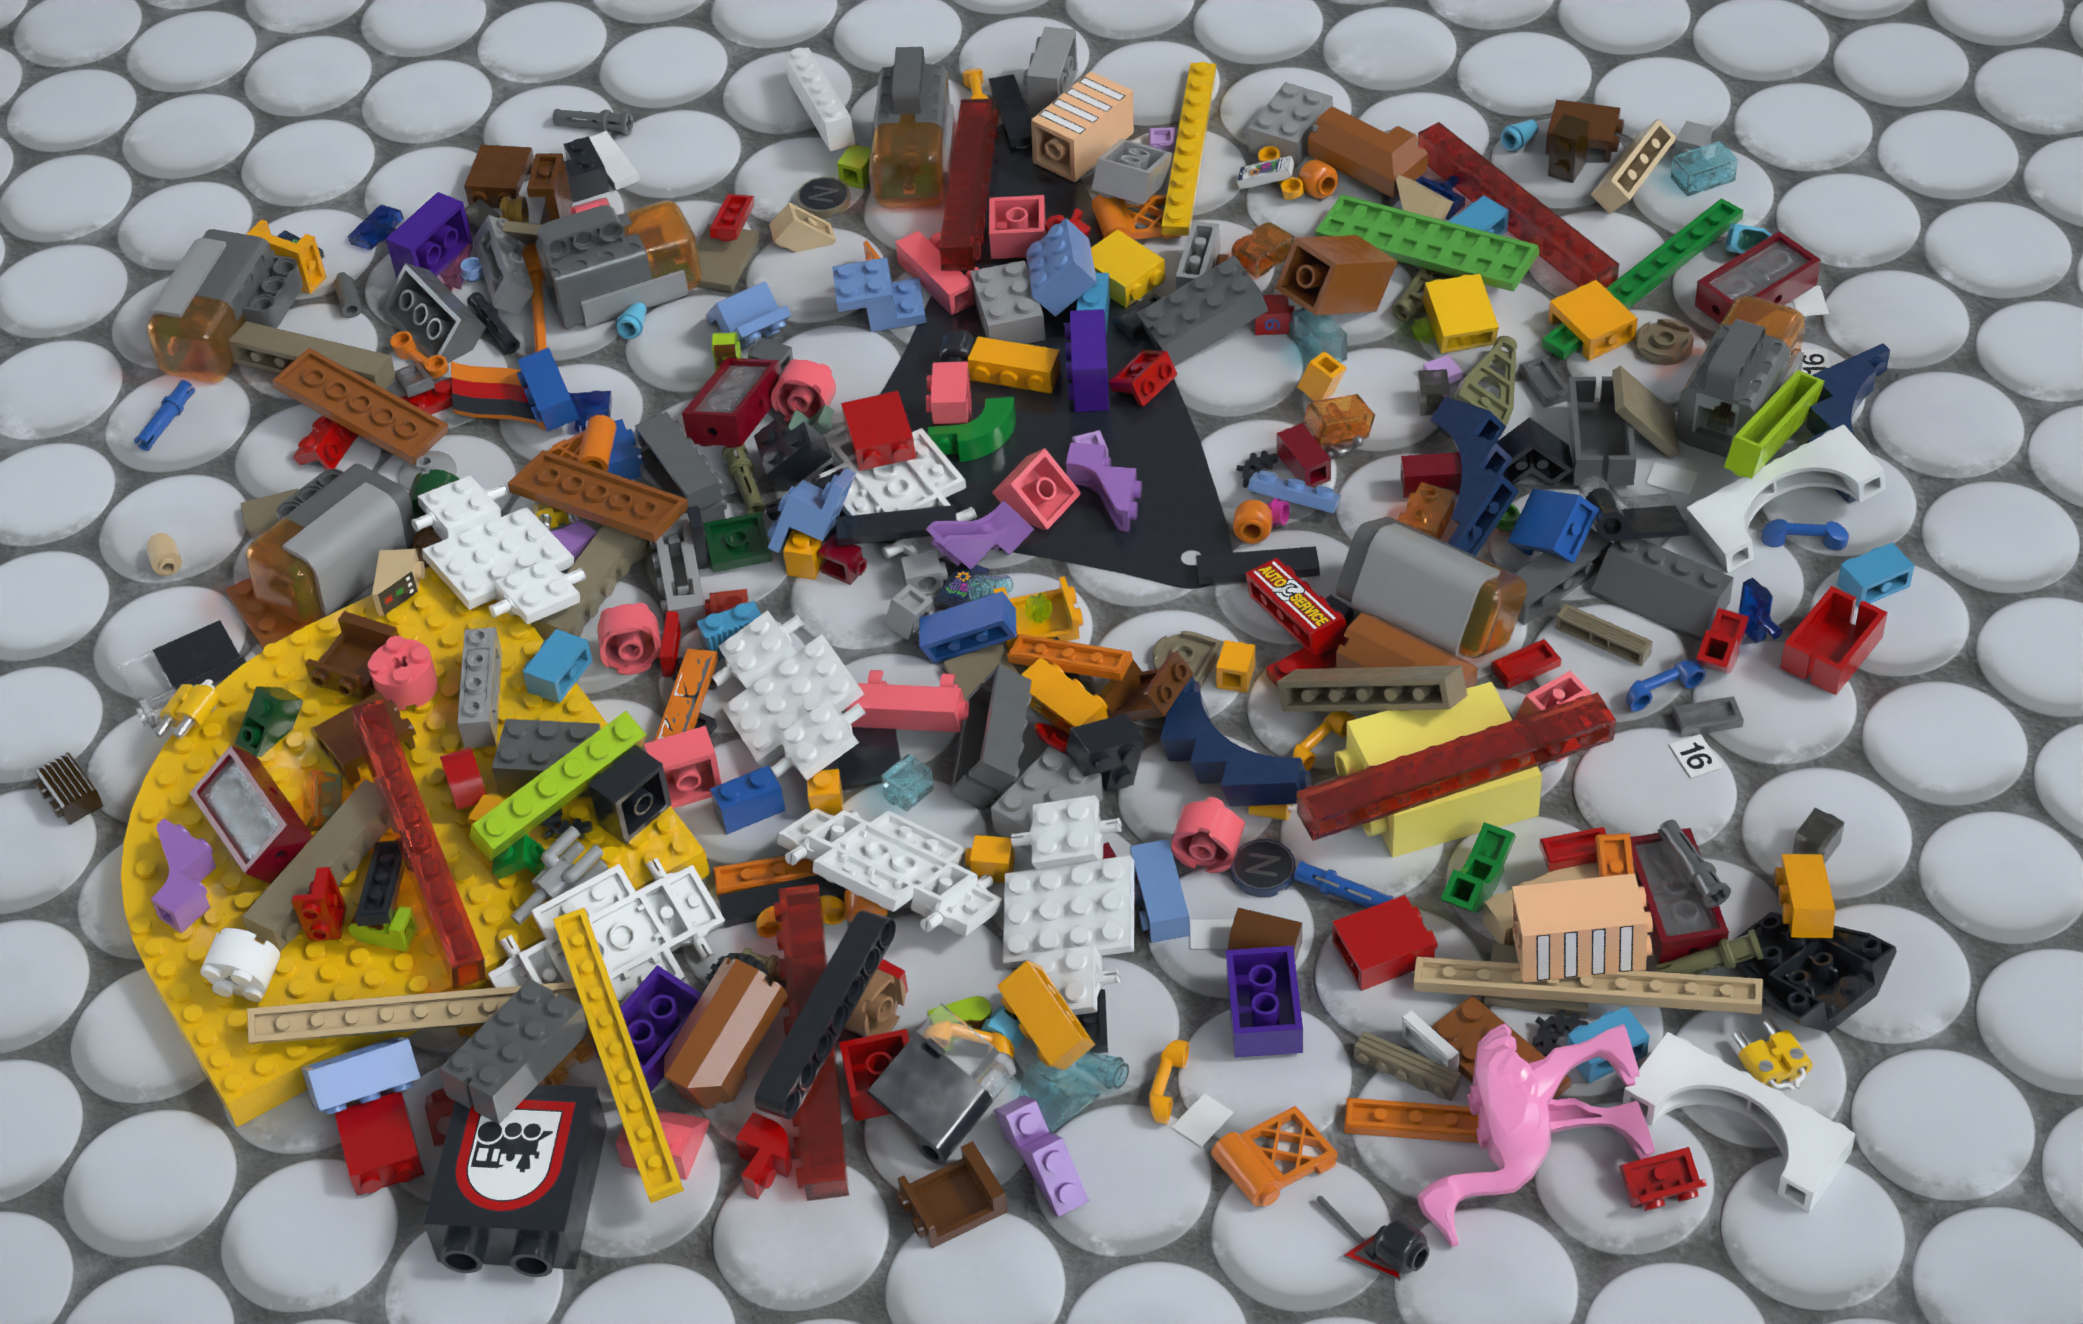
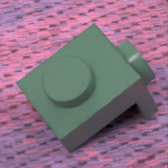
M825 404L810 419L796 410L792 413L787 428L793 430L804 421L821 435H824L833 426L830 421L834 410Z

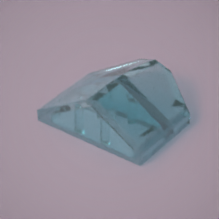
M1038 1062L1024 1073L1019 1097L1025 1095L1037 1101L1048 1130L1052 1133L1100 1097V1092L1072 1066L1066 1070H1061L1052 1066L1047 1067L1043 1062Z

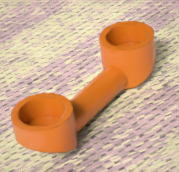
M401 331L391 337L390 343L395 354L401 359H411L415 363L419 362L432 379L440 378L448 372L449 365L446 358L442 355H434L430 358L424 356L417 351L416 344L409 332Z

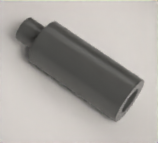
M340 272L334 280V287L342 314L348 318L357 317L361 313L362 307L353 278L345 272Z

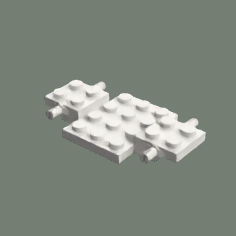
M845 426L823 435L827 440L832 458L820 466L817 471L830 464L836 467L819 474L820 478L830 475L841 468H847L856 472L842 507L843 512L847 516L950 506L945 498L965 489L966 482L922 428L912 432L916 459L858 471ZM973 507L956 513L957 521H970L977 518ZM933 536L897 540L886 547H882L883 554L887 559L901 552L912 556L936 551L938 559L946 556L931 543L934 539Z
M469 475L419 495L418 505L426 515L411 520L414 530L419 531L432 525L434 531L443 540L423 548V559L469 610L496 599L498 603L489 606V611L494 618L508 612L511 616L515 614L520 616L528 625L580 603V593L573 584L586 579L584 571L578 568L567 574L561 572L572 567L574 556L528 507L501 517V508L494 500L507 495L503 484L486 490L480 487Z
M767 610L718 646L725 656L727 666L712 675V677L720 687L721 684L735 676L747 688L722 706V709L761 768L769 765L785 753L786 756L771 766L775 775L779 778L794 766L806 780H809L859 743L853 735L851 724L866 714V712L859 703L844 714L841 711L862 697L864 692L823 634L797 652L791 643L790 634L805 624L796 614L782 625Z
M1095 795L1033 804V823L1030 832L1013 833L1011 835V842L1014 848L1025 845L1032 846V864L1036 869L1005 873L1003 964L1007 969L1017 968L1028 960L1042 966L1074 1015L1097 1012V996L1102 985L1121 982L1119 969L1102 971V956L1134 952V860L1130 855L1103 859V834L1121 832L1122 826L1119 818L1101 821L1099 816V800Z
M815 808L778 833L777 844L790 850L785 855V860L788 864L795 865L801 859L807 858L814 862L812 872L824 877L829 882L836 883L852 891L855 895L862 896L880 905V907L893 912L912 899L911 910L925 917V919L921 920L920 926L926 932L932 931L938 925H943L954 933L966 937L1002 908L1003 898L987 890V888L993 885V879L990 875L987 877V874L977 879V874L959 866L965 861L966 847L891 811H887L872 822L861 819L858 812H854V810L849 812L843 810L833 816Z
M655 858L653 862L651 860L646 864L655 881L635 891L621 865L618 864L532 909L531 915L546 940L521 952L512 935L507 936V940L506 938L502 939L500 944L503 946L509 959L503 966L488 973L487 977L493 988L523 986L529 979L539 984L574 981L553 919L585 907L619 1006L621 1007L657 965L683 981L685 975L671 952L682 946L693 944L702 961L707 957L709 958L714 953L704 937L710 931L723 925L725 919L693 865L680 872L666 874L659 859Z

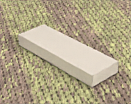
M607 131L589 137L605 166L607 179L615 190L640 181L639 173Z

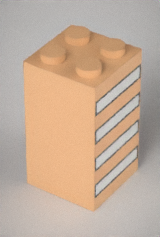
M1090 71L1031 120L1033 163L1066 179L1077 182L1097 164V160L1120 139L1126 140L1134 133L1133 90Z
M1635 873L1512 886V933L1523 983L1646 970L1647 956L1652 955L1651 938L1647 933L1653 932V923L1650 911H1644V907H1646V893L1644 887H1638Z

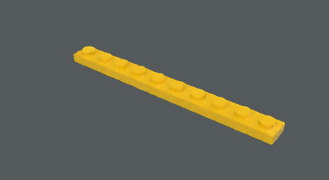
M1190 63L1161 226L1162 235L1188 236L1191 228L1216 78V63Z
M583 907L556 917L553 921L649 1201L653 1203L682 1192L684 1188L586 909Z

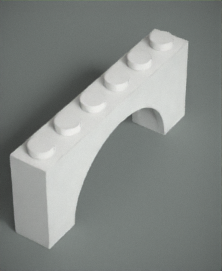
M1843 424L1834 430L1827 431L1819 438L1799 446L1787 455L1774 459L1770 464L1764 466L1753 479L1743 477L1730 485L1723 486L1717 492L1695 501L1687 507L1689 527L1726 572L1729 573L1754 560L1753 542L1747 531L1754 515L1767 502L1794 489L1816 486L1843 491L1861 503L1886 489L1885 469Z
M1669 1032L1666 1033L1640 1067V1076L1635 1077V1085L1624 1088L1622 1104L1638 1101L1645 1121L1651 1125L1661 1116L1676 1108L1701 1104L1728 1108L1755 1121L1773 1138L1784 1161L1785 1170L1780 1178L1777 1195L1808 1213L1812 1210L1852 1151L1855 1133L1843 1124L1831 1121L1818 1114L1812 1107L1796 1102L1785 1096L1782 1091L1759 1082L1749 1073L1737 1070L1724 1063L1718 1056L1708 1054L1693 1046L1688 1040L1678 1038Z

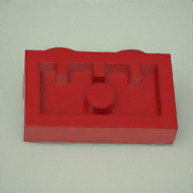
M1142 350L1108 383L1113 392L1133 393L1138 405L1145 406L1177 376V371L1167 351Z
M330 867L316 868L314 881H311L309 884V894L293 895L291 903L308 940L326 941L341 939L347 906Z

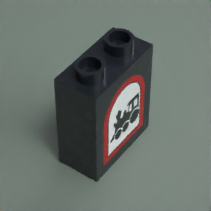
M538 1084L500 1124L475 1112L474 1105L469 1109L455 1101L424 1221L426 1232L438 1262H441L448 1269L459 1273L478 1272L482 1269L483 1264L511 1266L518 1273L530 1277L547 1276L552 1272L553 1268L576 1269L607 1130V1123L596 1087Z

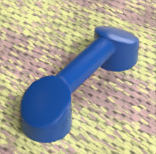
M1775 519L1763 527L1761 534L1762 542L1766 546L1773 548L1782 546L1786 541V535L1823 537V544L1828 549L1835 551L1846 548L1849 539L1847 530L1839 523L1833 521L1827 522L1824 525L1787 523L1784 519Z
M1686 660L1678 662L1669 670L1643 681H1635L1627 693L1626 704L1632 711H1640L1650 704L1652 700L1651 690L1677 679L1686 688H1694L1704 680L1706 671L1695 661Z

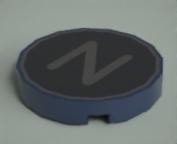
M1256 839L1244 843L1237 849L1231 865V878L1245 894L1255 897H1272L1278 895V891L1284 888L1286 890L1292 885L1296 871L1295 858L1290 849L1280 842L1270 839Z

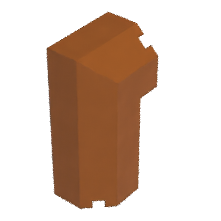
M1333 106L1317 118L1315 124L1319 127L1316 133L1311 131L1308 137L1309 156L1327 163L1336 170L1392 198L1399 195L1396 183L1398 175L1415 181L1427 171L1428 153L1424 147L1420 150L1416 144L1419 141L1416 134L1400 126L1384 132Z
M1360 613L1349 625L1344 634L1349 640L1346 646L1340 644L1336 652V668L1462 665L1466 689L1477 684V666L1369 613Z
M725 957L664 1056V1077L684 1099L705 1110L714 1108L715 1104L721 1102L726 1104L735 1100L748 1078L745 1068L746 1064L788 997L787 992L780 984L774 981L769 986L768 981L765 979L766 974L738 959L733 958L730 960V958Z

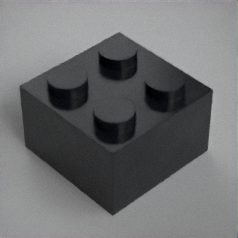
M636 745L606 770L596 775L588 784L598 826L624 844L628 843L672 805L663 764Z

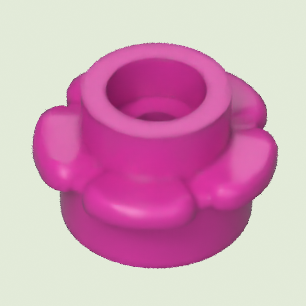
M1276 498L1267 504L1271 509L1273 517L1272 527H1276L1277 524L1285 525L1290 515L1289 503Z

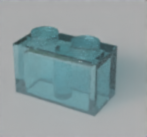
M1718 141L1673 156L1671 179L1688 197L1735 181L1738 159L1722 141Z
M1305 308L1292 312L1293 338L1312 359L1325 351L1338 362L1347 360V333L1330 315L1315 316Z

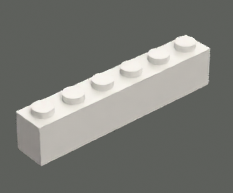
M809 47L796 48L789 53H785L784 58L789 83L829 151L856 145L851 116Z

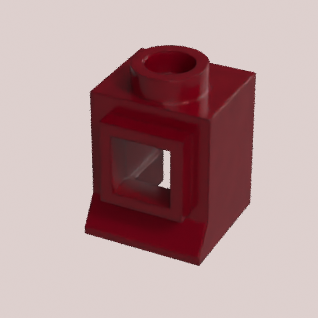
M836 533L818 551L819 557L828 559L820 568L821 573L851 585L866 570L867 560L863 558L862 548L855 544L838 546Z

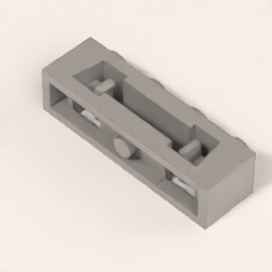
M488 215L473 238L494 308L518 315L533 294L534 289L518 240L503 232L504 222L508 220ZM484 246H486L488 250H493L494 254L486 252Z
M684 513L655 543L650 541L651 550H658V554L652 555L655 572H662V577L656 578L659 595L666 594V600L661 601L663 618H666L667 611H677L681 628L697 625L696 621L707 617L688 513ZM669 549L671 557L682 555L683 553L688 585L677 587L678 595L675 588Z
M496 627L467 629L464 632L457 723L464 748L496 746L502 649Z

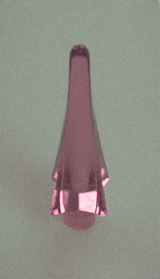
M471 243L467 244L459 256L440 273L444 280L443 284L450 291L453 288L462 289L461 263L469 258L473 248Z

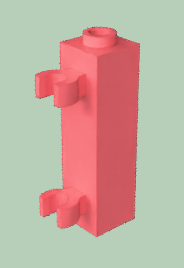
M916 231L895 241L898 263L913 278H920L921 286L950 315L975 304L970 271L979 270V268H971L964 275L944 256L948 252V248L943 244V242L947 241V238L941 232L935 233L928 240L920 231Z
M870 670L868 683H857L864 692V695L846 708V711H848L857 703L860 704L866 714L851 725L852 727L960 732L963 721L967 720L969 716V702L964 700L962 690L958 684H954L955 674L946 673L941 675L940 687L890 685L886 681H882L883 671Z

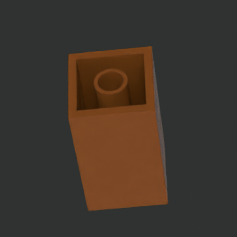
M1358 235L1295 237L1275 289L1315 316L1377 312L1398 261Z

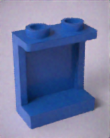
M1533 488L1507 542L1526 555H1532L1534 551L1550 553L1567 563L1574 564L1599 512V508L1577 494Z

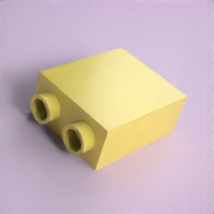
M1492 682L1467 688V697L1451 709L1387 710L1347 722L1346 749L1337 751L1334 755L1337 774L1345 789L1358 786L1363 796L1357 802L1363 829L1369 837L1381 834L1392 858L1477 834L1480 832L1484 822L1502 827L1539 816L1542 773Z

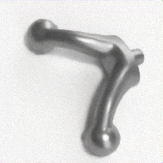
M1322 431L1319 435L1320 440L1327 444V448L1324 451L1332 459L1347 455L1364 443L1363 437L1357 435L1353 438L1351 445L1337 448L1334 447L1328 431Z

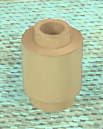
M157 533L150 537L146 550L153 571L161 576L176 573L182 566V560L175 540L165 533Z

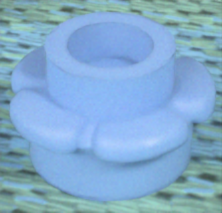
M470 257L462 261L461 278L470 282H477L482 279L484 274L479 258Z

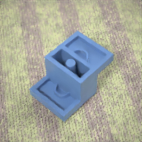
M887 257L832 267L838 312L866 308L871 332L926 323L920 278L892 282Z
M766 281L717 302L706 314L709 324L717 322L722 333L737 332L741 350L756 343L755 340L761 338V335L769 338L779 333L780 329L786 326L785 322L792 316L787 305L782 308L778 307Z
M845 468L839 476H833L831 483L828 482L825 489L804 480L796 487L791 486L788 494H784L780 501L778 511L781 513L777 521L774 520L769 529L767 537L771 538L768 549L779 553L786 545L791 531L795 529L823 541L836 525V517L840 515L856 472Z

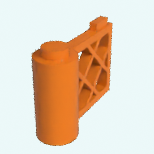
M1167 194L1153 195L1141 205H1130L1125 202V199H1117V197L1107 198L1101 195L1096 196L1092 201V210L1103 238H1106L1117 229L1132 239L1164 237V239L1180 238L1178 235H1162L1161 223L1164 211L1154 207V205L1165 204ZM1136 207L1140 211L1136 213L1127 208ZM1150 213L1157 218L1154 221L1145 217V215ZM1140 223L1148 228L1136 229L1135 225Z
M605 415L592 416L588 421L585 431L568 440L564 439L552 445V448L547 450V452L607 472L617 428L616 423Z
M1295 1105L1240 1135L1237 1132L1226 1134L1213 1146L1211 1156L1251 1203L1258 1207L1273 1204L1280 1196V1189L1316 1171L1320 1175L1335 1167L1338 1152ZM1294 1120L1302 1129L1301 1134L1280 1131L1281 1126ZM1259 1137L1275 1139L1273 1149L1259 1147L1253 1140ZM1278 1141L1299 1144L1298 1154L1277 1150ZM1303 1145L1318 1147L1324 1154L1318 1157L1302 1155ZM1275 1159L1296 1163V1167L1283 1175L1274 1165Z

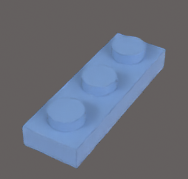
M1269 471L1255 472L1250 478L1247 488L1248 491L1330 513L1335 512L1341 495L1335 494L1334 490L1329 487H1309L1302 480L1290 478L1288 481L1276 478L1277 475Z

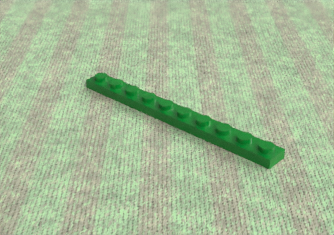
M1721 198L1606 289L1629 309L1728 231L1731 223L1737 224L1742 220L1744 210ZM1561 323L1542 338V348L1562 360H1565L1583 345V341L1564 323Z

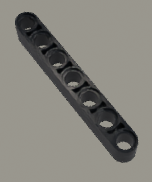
M861 910L856 914L758 1086L754 1098L756 1109L787 1120L795 1116L893 941L896 924L892 918Z

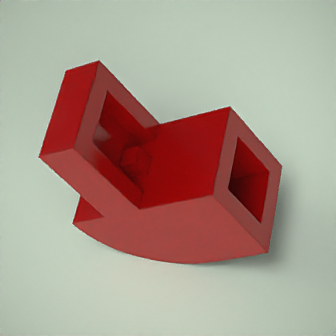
M1718 608L1710 631L1706 630L1696 658L1697 662L1701 666L1730 674L1740 653L1739 648L1749 622V616Z
M471 747L440 756L457 810L475 805L483 794L487 795Z
M753 1112L737 1135L736 1143L740 1158L750 1162L741 1175L745 1193L748 1196L759 1199L763 1191L769 1189L773 1184L776 1173L788 1178L792 1169V1156L788 1137L783 1127L776 1121Z

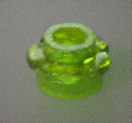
M1426 317L1419 320L1415 318L1413 320L1414 325L1410 327L1417 342L1423 340L1425 344H1428V340L1435 337L1432 327Z
M1039 593L1038 596L1031 595L1028 598L1025 607L1027 618L1043 623L1046 618L1050 617L1052 603L1046 599L1044 593Z

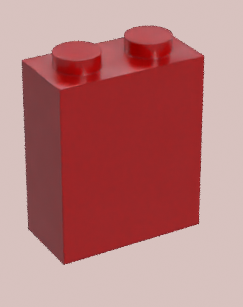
M898 391L841 403L844 426L858 471L916 459L914 438Z
M1406 895L1332 921V942L1361 991L1414 972L1417 957L1435 958V949L1438 948L1436 937L1431 930L1425 928L1418 907L1416 905L1412 906Z
M402 1091L381 1096L370 1102L347 1107V1109L334 1113L349 1177L357 1196L373 1193L381 1188L400 1182H409L416 1177L425 1175Z

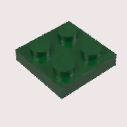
M762 512L703 523L713 573L772 561L771 551L768 549L769 543Z

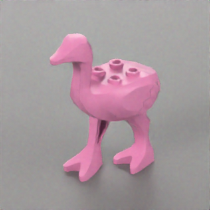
M1506 1023L1491 1029L1478 1042L1473 1085L1470 1086V1094L1467 1095L1471 1114H1478L1479 1128H1476L1480 1148H1487L1489 1158L1500 1170L1495 1172L1448 1175L1430 1183L1417 1195L1418 1206L1422 1214L1438 1228L1451 1247L1458 1246L1459 1244L1454 1221V1213L1458 1203L1471 1196L1515 1193L1533 1178L1551 1146L1552 1133L1578 1127H1611L1623 1136L1639 1160L1648 1158L1650 1154L1655 1153L1653 1141L1638 1101L1610 1108L1593 1107L1575 1098L1552 1099L1560 1083L1571 1069L1596 1057L1607 1060L1626 1087L1635 1085V1077L1640 1076L1639 1069L1624 1024L1608 1029L1580 1044L1554 1048L1545 1059L1530 1064L1517 1054L1516 1038L1511 1036L1512 1030Z

